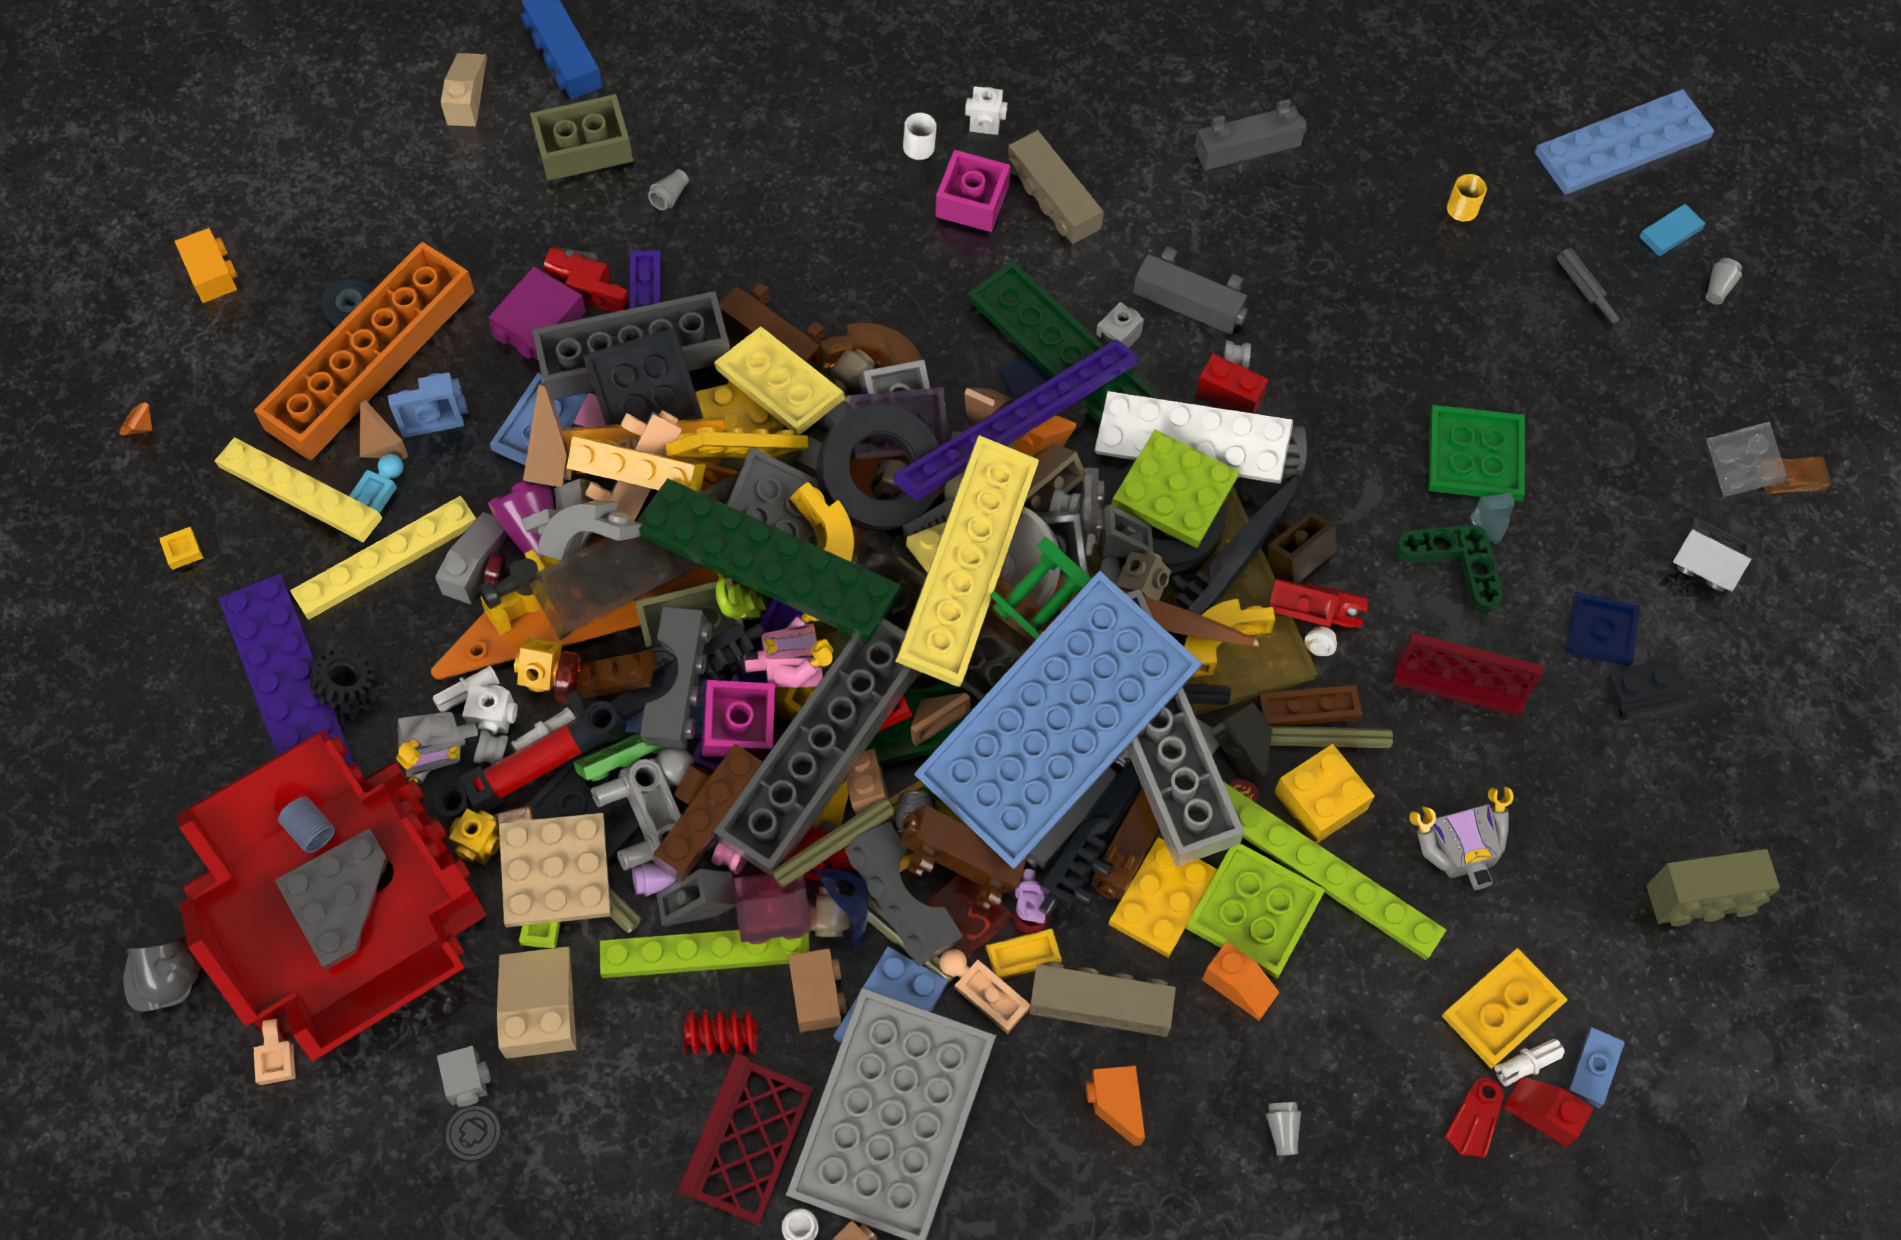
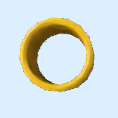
M1464 174L1456 180L1447 204V210L1451 217L1459 221H1470L1478 215L1487 191V186L1483 179L1477 175Z

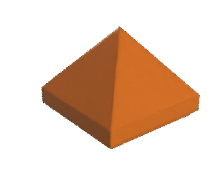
M143 402L132 408L121 426L119 434L125 436L152 431L149 404Z

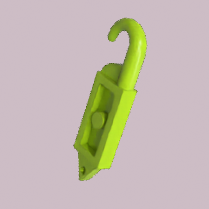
M718 579L716 583V598L718 606L725 616L739 620L755 621L763 618L769 606L766 595L743 584H736L727 587V598L725 592L726 579Z

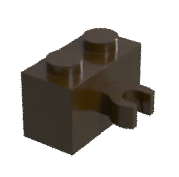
M1309 511L1291 527L1285 522H1279L1278 533L1280 534L1270 532L1267 537L1270 573L1280 579L1295 583L1303 580L1336 552L1335 524L1313 511Z

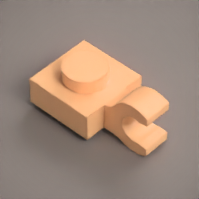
M277 1018L263 1021L264 1045L254 1047L255 1082L259 1085L296 1079L294 1044L290 1041L283 1042Z

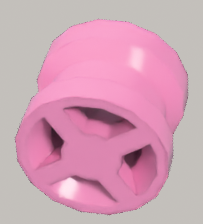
M720 842L717 844L711 860L717 866H727L729 871L735 875H738L747 863L746 859Z

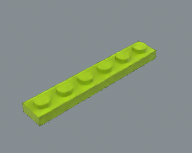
M798 925L600 941V974L602 978L789 964L788 955L810 952L808 926Z

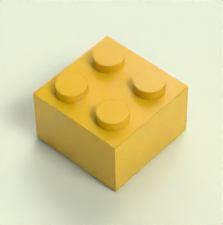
M1331 744L1282 776L1274 791V794L1309 839L1315 843H1319L1367 811L1375 797L1334 744Z

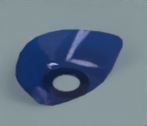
M810 869L809 872L819 874L831 898L847 913L853 924L854 946H859L865 936L868 923L869 892L865 882L859 876L842 870ZM841 881L847 884L856 894L850 898L841 896L835 889L836 882Z

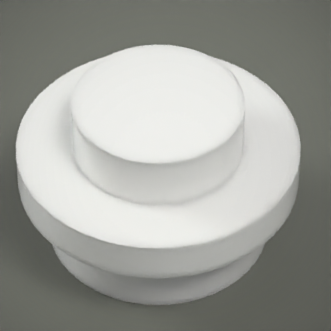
M1322 626L1313 628L1312 631L1307 633L1304 640L1307 649L1317 656L1332 655L1337 648L1335 633L1329 628Z
M795 1209L785 1216L782 1223V1233L785 1240H815L819 1230L818 1221L810 1211Z

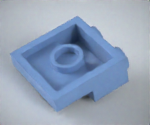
M434 373L428 377L418 378L420 389L413 391L403 390L397 394L388 395L389 405L402 438L464 426L463 414L468 413L464 394L462 395L459 379H452L450 373Z

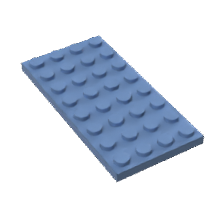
M1099 571L914 775L1013 869H1016L1203 664L1108 577Z

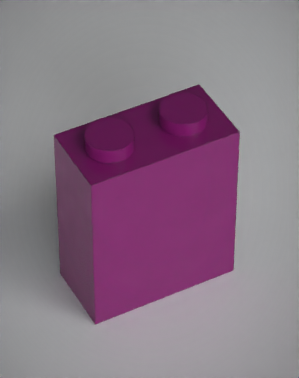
M533 267L488 318L492 334L499 342L503 344L509 343L516 347L518 352L524 357H532L539 361L532 329L579 320L586 310L580 293Z

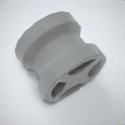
M1226 340L1223 358L1248 369L1251 343L1235 345L1233 341Z
M1056 488L1049 511L1079 513L1081 494L1073 493L1069 495L1065 494L1063 490Z
M481 730L473 762L480 764L485 761L493 765L502 760L508 736L500 735L495 737L491 736L488 731Z

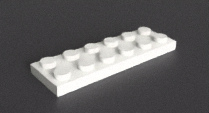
M1108 391L1095 452L1100 455L1136 460L1154 429L1240 471L1238 477L1281 484L1293 420Z

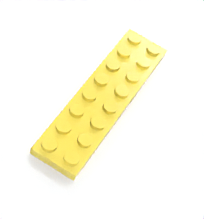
M980 435L978 436L895 662L957 687L961 685L991 601L990 595L995 589L1039 462L1038 459Z

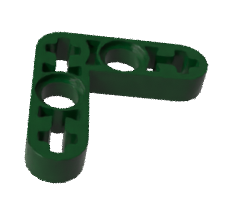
M1461 525L1410 530L1400 535L1395 546V552L1402 561L1417 563L1460 558L1472 606L1481 613H1491L1497 609L1502 600L1503 592L1486 530L1478 525ZM1468 536H1472L1474 541H1478L1475 547L1476 553L1472 554L1474 551L1472 541H1466ZM1444 538L1449 542L1450 548L1441 550L1434 545L1433 540ZM1407 542H1410L1412 547H1417L1415 552L1411 551L1410 547H1405ZM1476 562L1482 563L1487 567L1488 573L1484 575L1476 574L1472 570L1471 565ZM1487 583L1485 591L1488 597H1493L1491 602H1487L1485 597H1480L1484 591L1483 584Z

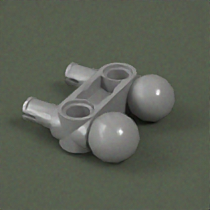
M665 748L657 754L655 759L639 760L633 766L622 769L618 776L619 778L591 789L597 807L625 797L629 799L644 835L645 841L617 852L623 870L651 860L654 862L653 853L662 843V835H667L681 817L670 789L677 788L689 763L695 764L693 757L688 751L678 748ZM636 773L646 774L650 778V786L644 787L639 785L635 778ZM717 837L714 839V841L711 843L707 850L711 849L717 844Z

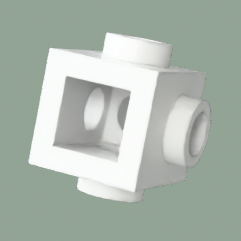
M974 86L973 97L967 98L965 115L970 116V132L998 135L1000 120H1006L1007 102H1002L1003 90Z
M470 685L462 716L466 724L475 723L477 731L480 733L481 730H485L490 735H496L497 733L507 734L510 723H514L516 720L518 706L514 703L510 691L498 685H489L488 687Z

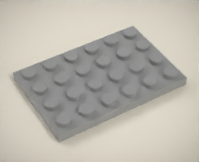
M862 988L786 1196L905 1240H926L996 1035Z

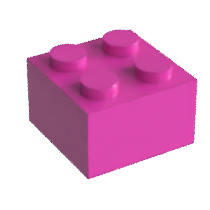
M954 150L936 195V217L992 232L1009 188L1011 165Z
M707 680L704 690L701 756L725 758L736 743L756 758L765 760L773 749L775 684Z

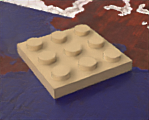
M603 813L499 823L504 924L506 927L611 916Z

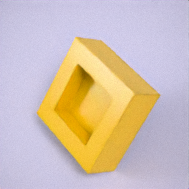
M191 527L159 538L168 565L172 570L203 559L196 536Z

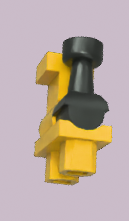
M534 549L524 553L526 559L516 560L512 563L510 576L496 585L486 582L478 586L484 611L500 636L512 630L510 621L526 612L533 613L539 611L544 604L549 607L556 603L554 593L568 586L567 580L562 573L564 569L562 561L546 555L538 557Z

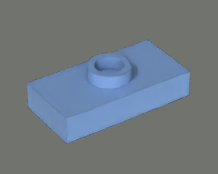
M1591 1027L1587 1031L1567 1091L1580 1100L1601 1108L1604 1105L1625 1042Z

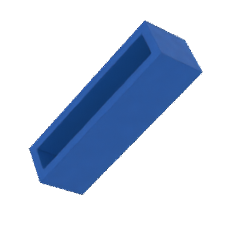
M522 0L524 13H521V18L527 30L532 29L533 41L538 50L543 49V57L548 69H554L556 72L554 77L561 91L565 89L572 100L602 88L599 68L561 1Z

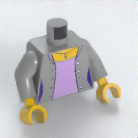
M451 712L398 719L399 753L396 760L403 766L406 777H409L408 781L414 779L416 783L421 784L431 770L460 761V746L479 742L475 723L456 726L454 715Z
M1493 787L1488 791L1490 801L1495 803V807L1492 809L1490 804L1436 818L1435 812L1432 809L1423 806L1424 819L1422 821L1419 813L1411 812L1409 820L1412 824L1419 826L1417 835L1423 856L1440 870H1444L1450 878L1468 874L1474 890H1480L1492 885L1493 881L1488 868L1495 866L1504 853L1509 830V810L1505 806L1512 803L1514 795L1508 787H1504V797L1501 800L1497 799L1498 792L1496 788Z

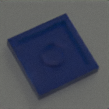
M1576 592L1572 602L1566 653L1630 667L1634 661L1640 605Z

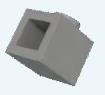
M1120 302L1097 324L1096 338L1104 346L1117 339L1129 348L1141 336L1144 319L1135 309L1128 308Z
M473 1046L437 1056L445 1096L452 1105L457 1104L459 1107L469 1106L477 1103L479 1097L487 1095L485 1084L491 1082L489 1070L485 1061L480 1063L479 1054Z

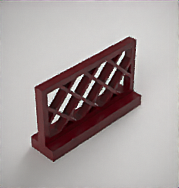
M1411 633L1403 651L1400 650L1392 684L1521 716L1524 712L1525 701L1541 678L1544 666Z
M735 1053L677 1194L689 1199L694 1198L759 1225L813 1087L750 1062L748 1057ZM752 1072L764 1077L770 1091L751 1098L746 1085L750 1073ZM772 1081L779 1083L782 1086L775 1088ZM791 1088L803 1093L797 1107L784 1111L777 1094L778 1092ZM743 1092L746 1097V1101H743L738 1104L741 1094ZM772 1095L779 1114L761 1122L754 1102ZM749 1105L756 1124L737 1131L732 1119L734 1111ZM795 1113L790 1125L787 1116ZM782 1119L787 1131L785 1140L771 1145L763 1126ZM728 1126H730L733 1134L724 1137ZM759 1129L766 1148L747 1156L740 1136ZM735 1139L742 1158L723 1165L718 1153L721 1144ZM781 1147L779 1155L776 1159L773 1150ZM768 1152L774 1166L771 1174L757 1180L749 1160ZM714 1160H716L719 1168L710 1171ZM745 1163L752 1182L733 1190L726 1170ZM721 1173L728 1193L715 1198L701 1192L707 1178ZM768 1181L764 1189V1192L762 1193L759 1184ZM754 1187L760 1200L755 1214L741 1209L735 1194ZM731 1197L733 1205L722 1200Z

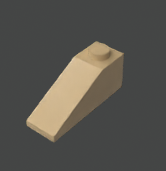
M457 53L444 80L441 106L447 125L476 126L487 61L486 54Z

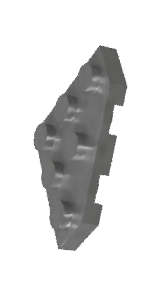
M370 829L275 880L324 970L357 953L366 919L369 918L377 894L376 889L382 873L384 874L388 862Z

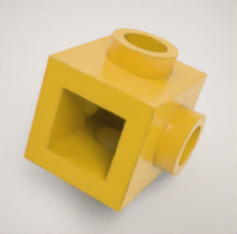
M530 637L522 645L520 653L515 658L514 672L518 673L517 685L526 686L531 691L543 692L549 691L557 680L560 681L565 667L564 661H560L562 643Z
M466 809L462 817L455 819L449 831V839L455 848L454 853L466 861L472 862L475 860L486 866L491 856L500 847V832L496 823L497 820L487 812L480 810L478 813Z

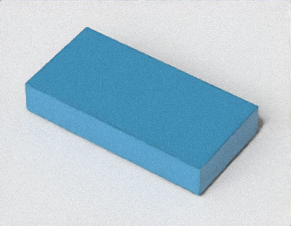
M1684 204L1644 229L1639 237L1660 257L1701 231L1706 223Z

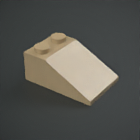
M569 946L499 955L497 999L498 1045L506 1059L577 1050Z

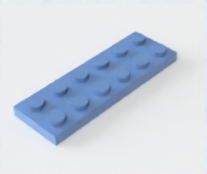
M1682 89L1539 144L1535 154L1564 195H1567L1712 137L1714 129Z

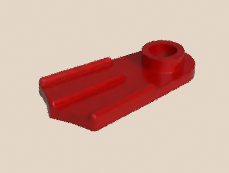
M1484 1077L1474 1082L1444 1134V1138L1461 1156L1481 1158L1487 1156L1504 1097L1502 1087L1492 1078ZM1483 1088H1489L1493 1092L1492 1099L1484 1097L1482 1093Z

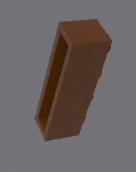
M735 743L653 853L654 864L683 883L716 838L714 830L763 762Z

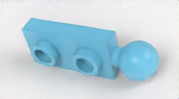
M386 454L380 458L378 474L367 470L349 497L380 513L397 488L395 482L390 479L397 478L403 471V462L395 454Z

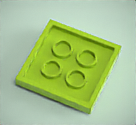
M1154 429L1115 494L1111 505L1198 549L1235 484L1240 471Z
M1240 843L1228 850L1187 923L1186 929L1220 948L1223 947L1226 941L1256 961L1263 972L1278 979L1325 889Z

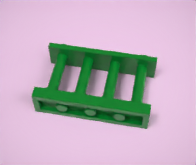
M1046 536L1036 545L1043 552L1039 556L1041 560L1008 596L1003 598L996 591H993L990 595L996 601L993 608L1004 619L1008 620L1012 616L1036 640L1042 634L1039 630L1075 592L1078 594L1092 579ZM1059 567L1067 574L1063 579L1065 583L1035 616L1028 621L1015 607L1050 569L1054 571Z

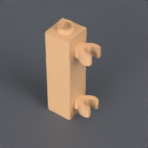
M663 410L660 415L652 412L647 423L626 413L621 423L623 428L640 435L633 448L634 450L666 456L665 444L676 441L682 431V427L677 425L679 419ZM617 480L612 491H609L591 481L585 495L596 501L610 500L617 502L616 512L629 515V520L635 521L651 488Z

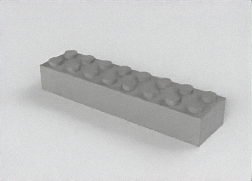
M1141 589L1126 593L1127 596L1152 617ZM1182 687L1127 747L1175 867L1237 846L1241 843L1244 835L1242 825Z

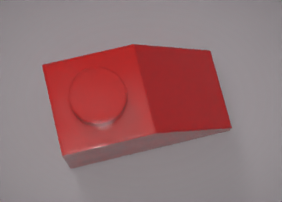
M1524 1077L1517 1081L1503 1106L1509 1112L1565 1147L1578 1138L1594 1109L1561 1087Z

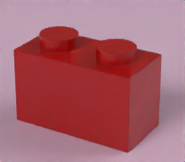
M1212 354L1199 377L1195 396L1226 410L1255 414L1264 398L1269 379Z

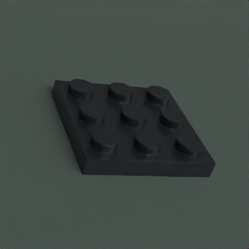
M675 328L583 355L606 425L621 424L626 413L647 423L652 412L660 415L662 410L679 420L704 419Z
M602 742L568 761L524 808L535 820L603 813L608 865L617 856V852L623 850L641 831L629 799L625 797L597 807L591 792L592 788L619 778L620 771L627 767L619 766L612 769L607 777L597 781L586 780L577 774L573 762L608 747ZM636 773L635 778L639 785L644 787L650 786L651 782L642 773Z

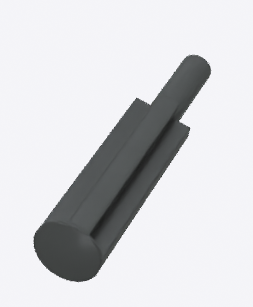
M1572 248L1562 251L1557 257L1558 262L1591 304H1598L1611 323H1616L1619 320V316L1604 298L1607 293Z

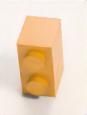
M210 228L175 240L202 303L237 290L232 279L238 277L231 260H224L223 256L227 255L228 252L221 237L215 239Z

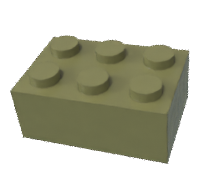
M616 94L530 113L547 181L633 162L630 140Z
M730 578L726 579V583H725V592H726L727 598H728V590H727V587L733 585V581H732V579H730ZM717 581L635 601L646 647L660 644L657 636L663 607L702 610L712 626L710 639L737 624H740L744 629L742 620L727 617L721 612L716 598Z
M1767 849L1667 863L1646 885L1658 924L1670 922L1671 926H1682L1696 918H1704V921L1710 922L1725 917V914L1736 913L1738 917L1755 914L1758 912L1757 908L1769 902L1770 897L1780 889Z

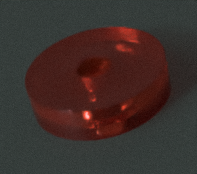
M564 651L559 659L554 687L556 703L571 705L567 696L576 689L577 675L581 667V657L577 652Z

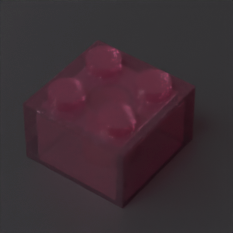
M769 874L735 878V900L741 942L749 941L751 944H762L770 938L784 937L785 939H797L806 933H811L804 874L785 887H781L775 878Z

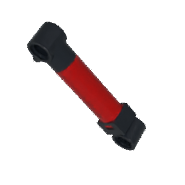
M574 690L568 694L567 698L577 716L576 719L485 769L478 766L460 776L463 787L452 783L444 785L435 795V808L440 814L453 822L457 817H462L466 809L475 813L478 810L488 812L504 803L503 797L604 741L612 742L618 740L626 730L625 717L607 701L595 702L587 708L580 692ZM611 715L610 723L606 727L600 728L601 720L605 716ZM461 797L462 801L460 806L457 809L452 810L453 802L457 798Z

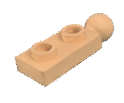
M949 949L941 955L939 960L941 970L948 976H958L961 978L955 984V989L1005 1033L1008 1034L1030 1009V1004L979 960L969 968L966 956L958 949Z

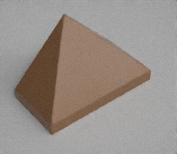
M366 400L361 402L360 457L381 458L386 454H395L401 460L407 458L409 455L402 439Z
M967 692L921 699L911 726L912 742L915 746L971 712L970 696Z

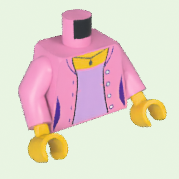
M804 613L802 616L797 615L787 628L764 633L762 635L763 651L744 653L745 671L765 670L767 682L775 684V687H817L823 679L822 666H827L832 662L833 648L826 639L817 641L814 624H809L810 620L818 621V619Z

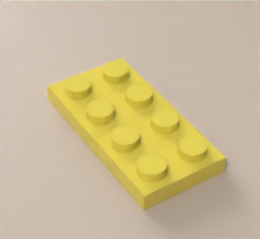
M761 326L714 362L719 373L788 429L794 430L796 435H801L845 400L844 393L840 388Z

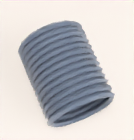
M300 797L290 802L278 817L280 825L305 853H312L322 848L329 842L335 832V827L308 797Z

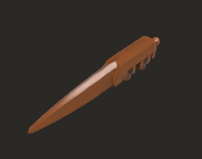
M1059 576V580L1053 595L1063 586V584L1065 583L1063 579L1065 577ZM1075 592L1062 605L1059 611H1063L1078 594ZM1144 597L1153 619L1166 631L1259 647V643L1255 638L1191 611ZM1054 615L1048 620L1046 624H1051L1053 622Z

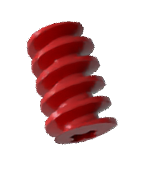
M689 1009L684 1022V1055L687 1053L690 1044L695 1055L701 1053L704 1044L709 1055L715 1054L718 1044L723 1055L729 1054L732 1044H734L736 1053L740 1055L743 1054L746 1044H748L751 1054L756 1055L757 1018L753 1019L750 1009H746L743 1018L739 1019L736 1010L731 1009L728 1019H724L722 1010L717 1009L714 1019H710L707 1009H703L700 1019H696L693 1009Z

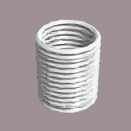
M915 113L910 115L905 121L903 149L906 155L915 160L926 159L934 151L936 122L930 115Z

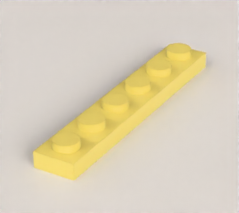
M235 437L215 459L219 468L361 542L366 540L382 520L380 513L371 507Z
M459 496L290 591L309 620L463 534L475 522L476 517L462 496Z

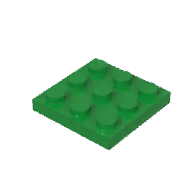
M1432 405L1429 429L1428 491L1522 501L1525 496V415Z

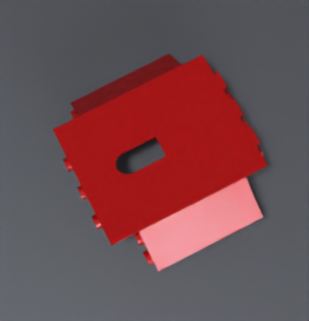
M326 728L177 814L180 830L209 869V871L183 885L188 898L179 903L188 948L245 1026L253 1023L258 1026L263 1035V1021L277 1018L279 1032L283 1040L293 1035L311 1062L464 969L465 967L459 956L464 953V950L457 940V934L488 916L466 877L471 875L460 857L456 860L453 858L442 839L447 836L446 831L437 818L434 820L430 819L419 799L424 797V794L414 779L411 781L407 780L396 760L365 778L355 762L349 765L343 755L348 753L339 736L336 735L331 738ZM300 797H308L335 827L334 835L329 842L312 853H305L278 822L281 811L290 802ZM370 829L387 860L392 864L394 870L393 878L385 888L376 894L369 918L366 919L360 937L361 942L357 953L324 970L275 880Z

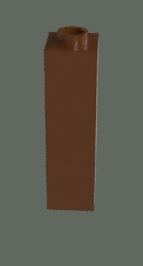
M759 282L752 289L750 295L736 286L730 293H726L720 298L718 303L724 326L744 340L761 326L813 368L821 362L820 344L825 340V336L821 333L825 328L815 321L803 334L768 309L765 305L771 298L766 294L770 291V288Z
M1143 787L1102 859L1113 865L1111 874L1106 878L1097 872L1094 873L1092 885L1096 887V890L1101 895L1110 899L1116 897L1121 900L1160 831Z
M928 806L910 812L903 820L901 826L903 834L900 845L915 852L910 859L908 871L921 876L923 870L931 872L934 862L982 885L976 896L975 904L986 910L989 909L990 903L998 906L1003 893L1019 888L1027 857L1016 869H1013L971 828Z

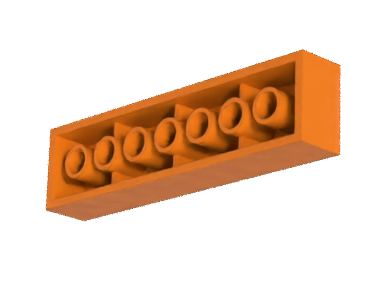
M421 242L254 410L263 429L311 461L360 411V403L364 400L368 402L475 292L469 272L429 245Z

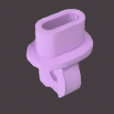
M1023 870L1019 888L1015 889V895L1018 899L1016 911L1023 920L1044 924L1045 914L1038 909L1045 899L1044 894L1040 890L1041 885L1036 881L1035 870Z

